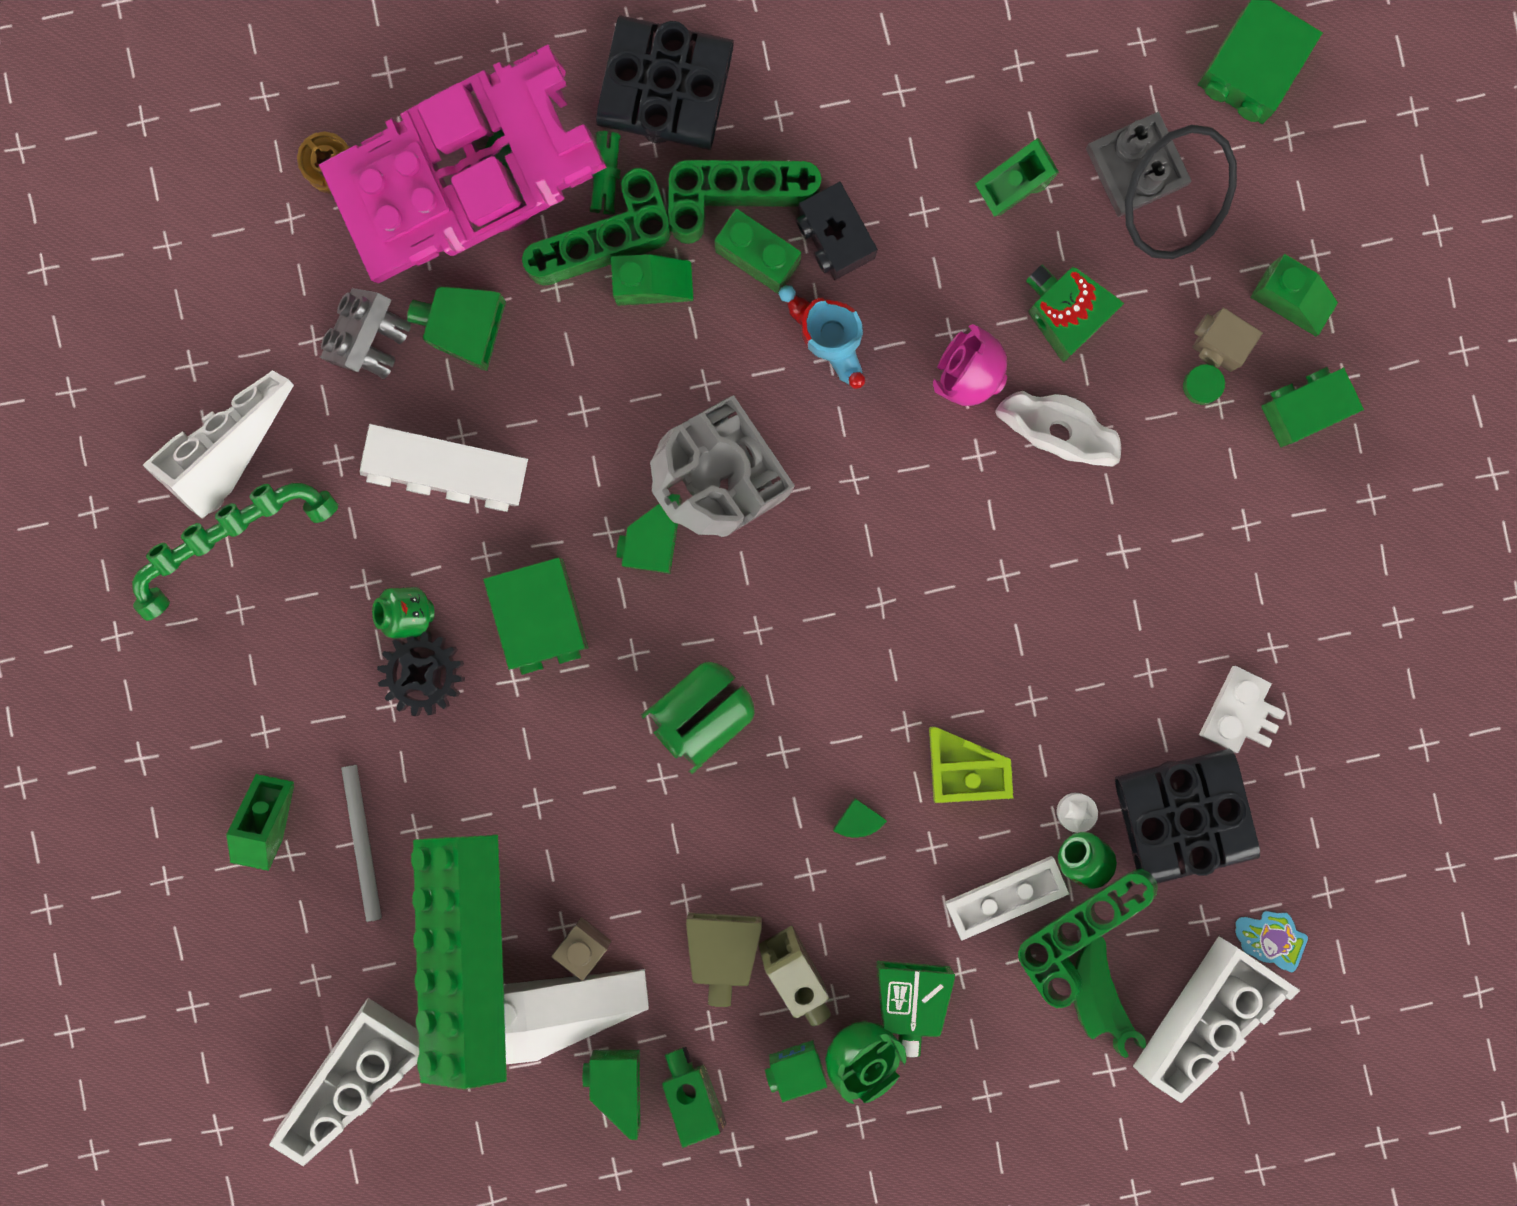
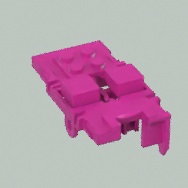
M549 45L536 50L537 53L534 51L515 61L514 66L509 64L504 67L498 62L493 65L496 72L489 75L483 70L402 112L400 114L403 119L401 122L397 123L392 118L385 121L387 129L362 141L360 147L355 145L319 164L371 281L379 284L416 264L420 266L438 257L442 251L450 256H454L500 232L514 229L525 223L531 216L563 201L565 197L561 190L569 186L573 188L593 178V174L607 168L590 130L584 124L566 133L549 96L560 108L568 105L561 91L566 86L564 79L566 71L562 63L552 53ZM474 91L478 100L470 92ZM503 130L505 136L497 139L491 147L479 151V148L474 143L475 140L485 135L491 137L494 135L493 132ZM508 144L513 151L505 156L510 170L494 157ZM463 147L466 158L454 166L438 168L437 162L442 159L437 149L448 155ZM454 175L451 178L452 184L447 186L443 178ZM471 222L478 227L486 225V227L475 232Z

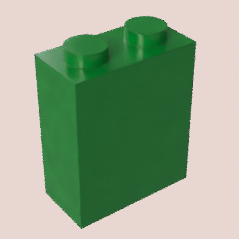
M1250 0L1197 85L1205 89V93L1211 99L1218 102H1226L1238 109L1239 115L1251 122H1259L1263 125L1278 108L1323 32L1270 0Z
M555 558L483 579L509 670L519 668L521 675L544 669L542 661L557 657L559 664L580 659V651L589 648L564 559Z

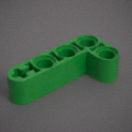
M680 161L673 166L669 174L668 217L671 232L675 239L681 243L690 244L698 241L704 234L705 206L799 207V203L820 192L821 173L817 166L806 161ZM683 177H693L698 182L693 189L686 191L677 186V183ZM722 177H731L737 183L734 188L727 191L720 190L716 186V182ZM767 177L774 181L775 186L768 191H762L756 188L754 183L759 178ZM782 177L787 178V191H782ZM799 179H807V190H800ZM683 215H692L697 219L696 225L691 229H682L677 225L678 219Z
M635 168L624 175L621 188L628 212L529 245L523 252L522 264L531 280L539 285H551L611 265L612 256L641 255L663 247L669 241L671 231L668 216L652 173L646 169ZM637 184H645L650 187L649 193L642 198H636L630 194L631 189ZM650 220H657L663 225L662 229L654 235H649L642 231L644 224ZM614 232H620L626 236L623 244L618 247H611L606 244L607 237ZM583 244L589 247L588 253L584 258L576 260L569 257L570 250L574 246ZM560 251L566 264L560 265L555 252ZM544 257L547 261V269L540 271L537 267L539 266L538 259Z
M1142 869L1128 872L1033 933L1021 944L1018 951V959L1043 999L1049 1005L1055 1008L1070 1006L1081 992L1082 979L1068 957L1142 911L1154 900L1158 886L1155 877L1150 872ZM1131 880L1136 885L1141 883L1146 885L1147 889L1143 893L1144 898L1136 894L1123 903L1120 897L1133 886ZM1098 901L1108 902L1114 909V918L1111 920L1100 919L1095 913V903ZM1072 922L1076 924L1081 931V939L1078 941L1067 939L1062 932L1063 923ZM1039 943L1047 949L1048 960L1045 962L1035 960L1030 952L1031 944ZM1063 978L1067 980L1071 986V994H1058L1053 988V979Z

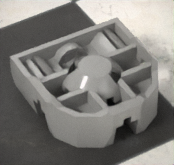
M734 395L697 414L683 424L670 429L660 440L650 462L653 481L652 492L674 523L682 524L698 535L728 536L780 504L790 495L795 487ZM736 411L737 415L728 419L731 413ZM746 446H747V447L749 448V450L751 451L753 458H752L751 455L749 454V452H748ZM780 476L781 479L772 484L771 481ZM728 478V490L719 488L720 481ZM683 480L688 492L693 497L687 499L679 506L676 501L671 502L668 498L670 495L668 488Z

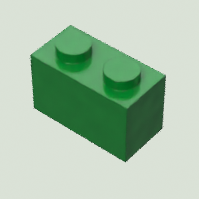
M737 208L714 240L716 253L777 294L787 284L801 262V251Z
M1325 367L1306 376L1308 384L1295 390L1293 383L1270 393L1273 401L1262 405L1261 408L1280 448L1297 442L1364 410L1345 368L1330 373L1328 367Z

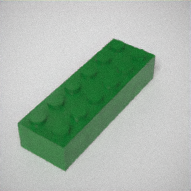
M498 835L413 839L411 863L414 869L415 890L412 896V903L415 909L416 923L413 942L417 957L415 987L418 992L416 1028L419 1032L417 1068L420 1074V1083L471 1089L507 1082Z

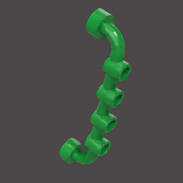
M290 483L275 491L270 484L260 485L250 494L249 498L253 503L239 510L234 503L228 504L216 513L215 519L219 522L207 530L200 523H195L186 528L181 534V539L184 541L183 544L172 550L166 543L154 546L146 555L150 563L137 571L132 581L133 593L137 598L133 608L146 621L161 615L168 608L170 600L159 588L149 589L151 580L159 575L167 576L173 573L183 561L194 555L202 556L208 553L215 543L223 538L241 534L248 528L251 522L258 518L274 515L283 507L284 503L295 498L305 500L303 511L313 523H320L330 518L337 511L338 503L329 491L318 492L314 487L304 483Z

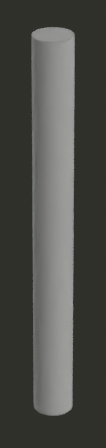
M357 765L341 767L365 918L367 922L381 919L382 916Z

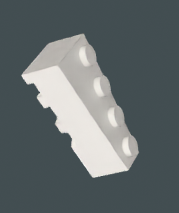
M369 424L360 475L366 476V482L387 487H390L391 482L406 484L407 491L430 495L431 490L446 492L445 499L469 504L470 498L485 500L486 508L508 512L509 505H519L528 459Z
M1218 937L1133 1067L1151 1084L1182 1103L1219 1068L1217 1063L1231 1050L1236 1052L1246 1043L1244 1038L1260 1023L1265 1025L1276 1014L1274 1010L1286 998L1291 1000L1300 990L1236 946Z
M368 998L285 1116L269 1145L304 1166L336 1138L358 1115L361 1116L372 1106L377 1098L397 1084L417 1064L419 1056V1032L417 1029Z

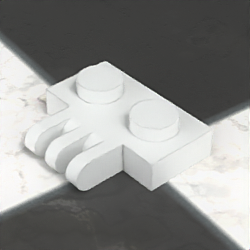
M1232 666L1199 736L1225 749L1230 748L1234 753L1239 752L1246 737L1269 748L1272 740L1265 735L1259 734V731L1263 728L1276 734L1279 726L1266 720V717L1270 714L1276 719L1283 720L1286 712L1264 702L1272 683L1237 666Z

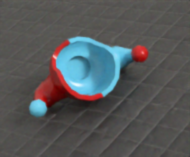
M783 286L779 291V297L782 301L787 302L790 315L801 325L802 338L807 348L817 357L828 360L841 381L849 384L854 389L861 388L865 384V376L862 374V368L855 350L860 345L863 330L857 311L847 304L825 300L824 298H818L810 302L803 297L795 295L796 292L792 286Z

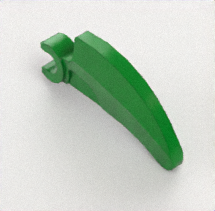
M1099 937L1083 947L1077 958L1075 968L1082 979V989L1074 1001V1006L1086 1035L1091 1039H1095L1100 1034L1109 1032L1114 1037L1113 1047L1120 1056L1126 1058L1129 1056L1125 1049V1042L1128 1038L1132 1037L1136 1045L1142 1049L1146 1047V1040L1141 1033L1134 1029L1119 1000L1108 966L1106 941L1103 937Z

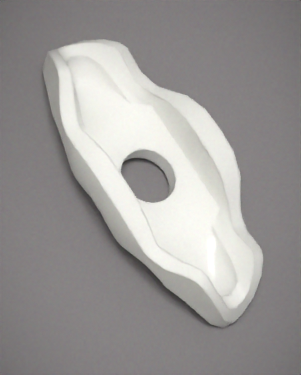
M1019 391L1006 397L996 409L997 417L1008 424L1015 432L1024 436L1035 447L1058 455L1064 460L1111 467L1120 461L1121 441L1118 433L1101 425L1087 405L1072 397L1057 394L1036 397L1025 391ZM1060 424L1066 427L1069 431V439L1064 441L1051 435L1050 426Z

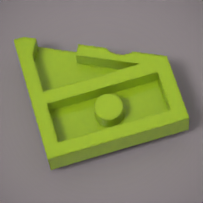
M929 727L933 801L935 803L1013 799L1011 759L937 727Z

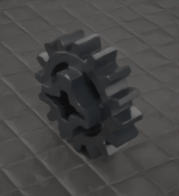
M423 632L420 641L418 637H407L406 644L400 639L393 640L396 651H383L382 655L389 660L388 664L377 667L378 671L386 673V679L378 682V686L389 687L390 692L385 696V700L391 701L397 698L399 702L396 710L399 712L411 706V716H419L422 707H424L427 715L436 714L435 704H438L443 709L448 708L450 704L446 697L448 695L453 697L460 695L454 684L465 681L464 676L456 674V669L462 667L464 661H454L452 658L458 649L456 647L445 649L446 638L443 636H439L432 642L431 632ZM419 647L428 648L434 651L435 654L430 655L428 658H423L414 649ZM400 662V664L402 665L401 678L398 680L397 668ZM432 665L424 674L427 681L411 682L419 673L416 666L427 667ZM445 667L446 679L444 685H442L440 676L441 670ZM414 690H420L429 699L418 700L407 694Z

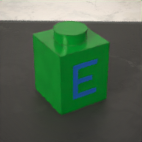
M814 1040L769 1055L770 1068L765 1069L766 1078L771 1092L779 1091L782 1103L827 1088L826 1075Z

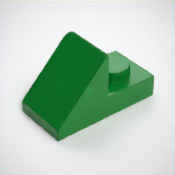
M1037 138L976 182L975 185L993 216L996 217L1005 213L1030 194L1042 192L1059 171L1041 140Z

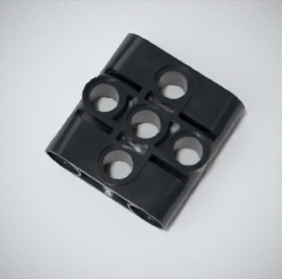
M619 15L597 108V126L642 135L653 143L670 141L711 150L731 64L734 40L691 31L677 21L659 24ZM671 40H678L683 43V46L676 51H669L664 48L665 44ZM696 42L692 62L690 64L693 43ZM625 69H632L637 72L636 76L629 81L618 78L619 73ZM663 77H670L675 81L674 85L667 89L657 87L656 82ZM700 85H707L713 89L712 93L706 97H699L693 91ZM679 110H681L680 116H679V121H678V126H677V133H674L675 128H676L677 119H678ZM655 114H661L667 118L666 122L659 127H653L647 123L648 119Z
M1230 748L1181 761H1167L1157 767L1115 777L1116 792L1136 869L1150 872L1155 877L1157 884L1194 874L1207 876L1213 873L1215 869L1260 858V847L1240 767L1234 752ZM1180 769L1184 773L1185 780L1180 788L1174 790L1170 785V777L1174 771ZM1228 798L1231 802V811L1226 817L1221 818L1218 814L1219 803ZM1187 808H1192L1194 812L1193 822L1187 827H1182L1180 824L1181 813ZM1154 817L1157 824L1156 830L1152 835L1144 837L1141 830L1142 824L1146 819ZM1201 846L1204 853L1202 860L1196 865H1191L1189 861L1190 852L1195 847Z

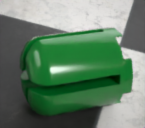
M710 661L700 664L659 701L641 714L642 719L650 715L659 727L653 733L676 759L683 755L693 765L688 771L691 774H694L709 758L752 721L755 714L752 698L742 685L682 737L677 730L736 678L724 666Z

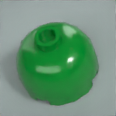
M867 1021L854 1023L840 1030L831 1042L825 1058L828 1078L832 1085L848 1103L854 1104L852 1099L860 1098L864 1103H868L885 1094L900 1077L896 1072L900 1061L905 1065L907 1059L905 1047L890 1031L884 1029L882 1025Z

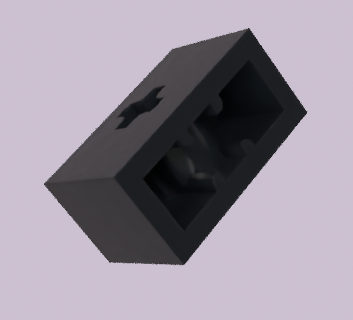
M841 181L799 203V217L795 219L797 226L806 240L812 238L818 251L814 252V256L824 274L830 271L833 279L837 280L875 259L878 249ZM829 227H832L835 232L841 230L839 240L834 235L827 237Z

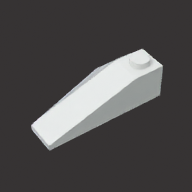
M272 370L235 395L231 403L232 407L217 414L213 411L202 418L204 426L189 436L182 431L168 441L143 466L186 507L203 519L207 514L218 510L222 506L224 499L232 492L294 385L289 379Z
M645 969L587 975L583 981L574 976L503 984L506 1064L538 1061L648 1010L649 1002Z

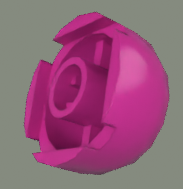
M973 324L968 326L972 330L971 332L965 334L960 331L947 346L937 366L940 370L944 369L941 380L934 379L933 381L935 393L962 406H974L988 400L993 394L997 395L1000 393L1007 381V374H1005L1007 369L1005 349L1000 341L991 333Z

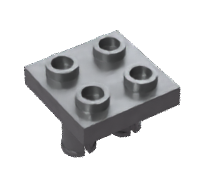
M1159 111L1097 139L1086 147V151L1117 217L1125 215V198L1134 170L1147 150L1168 133ZM1173 140L1152 157L1141 174L1133 199V210L1184 188L1191 183L1190 176Z
M352 288L350 293H346L342 297L338 305L337 313L340 315L334 328H330L323 337L321 343L323 352L320 358L331 364L359 372L362 367L385 379L391 370L379 365L378 361L393 367L395 357L372 347L371 344L374 337L379 332L396 343L401 344L407 335L396 330L394 327L409 332L411 323L387 311L392 301L391 299L377 292Z

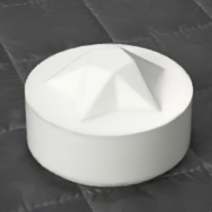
M1070 793L1064 796L1058 803L1057 818L1060 824L1071 832H1086L1095 825L1098 818V809L1090 797L1082 793Z

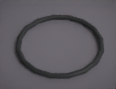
M1188 125L1168 132L1147 150L1132 174L1125 198L1126 227L1135 246L1152 258L1175 259L1194 252L1215 234L1229 212L1237 187V161L1229 141L1212 127ZM1190 133L1209 135L1222 146L1229 164V186L1222 208L1209 229L1192 244L1174 251L1154 250L1141 240L1134 225L1133 199L1140 176L1152 157L1171 140Z

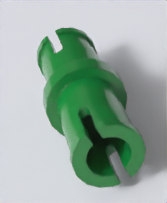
M608 131L596 132V145L607 168L593 174L590 212L599 214L602 209V198H604L603 214L612 215L615 214L616 180L621 178V170L617 168L621 135L611 132L609 148H607Z

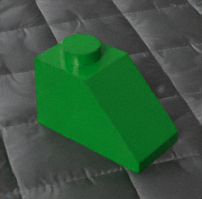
M651 254L611 257L613 297L617 306L694 301L691 261Z
M1286 254L1269 265L1250 297L1315 337L1320 334L1338 304L1318 273Z
M671 494L668 497L671 502L676 501L679 506L681 505L682 498L680 495ZM659 503L629 525L626 536H619L616 557L623 559L622 566L625 568L671 574L678 523H674L668 517Z
M255 774L226 834L230 863L269 871L283 841L294 790L293 781Z
M593 1050L589 1063H583V1087H590V1101L629 1140H638L641 1128L640 1050Z

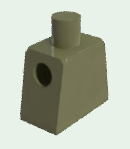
M688 912L686 928L692 981L696 984H709L708 1005L729 1007L732 1001V986L749 985L761 933L762 917Z
M791 925L758 944L764 969L793 1017L799 1018L805 1015L811 1026H817L825 1022L831 1015L825 1004L829 996L821 975L793 926Z

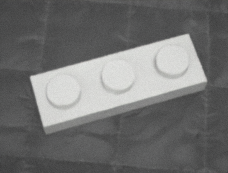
M1050 856L944 903L962 941L1067 896L1069 892L1055 859Z

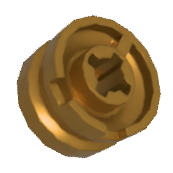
M326 131L314 133L307 137L299 147L297 154L298 168L312 186L321 192L332 194L319 164L324 159L332 158L350 147L341 137L334 133Z

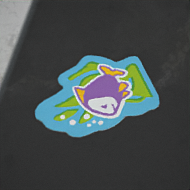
M1265 911L1262 914L1261 920L1248 917L1237 919L1235 922V933L1245 953L1256 957L1262 962L1275 963L1283 970L1289 972L1296 970L1308 936L1296 931L1295 924L1289 914Z

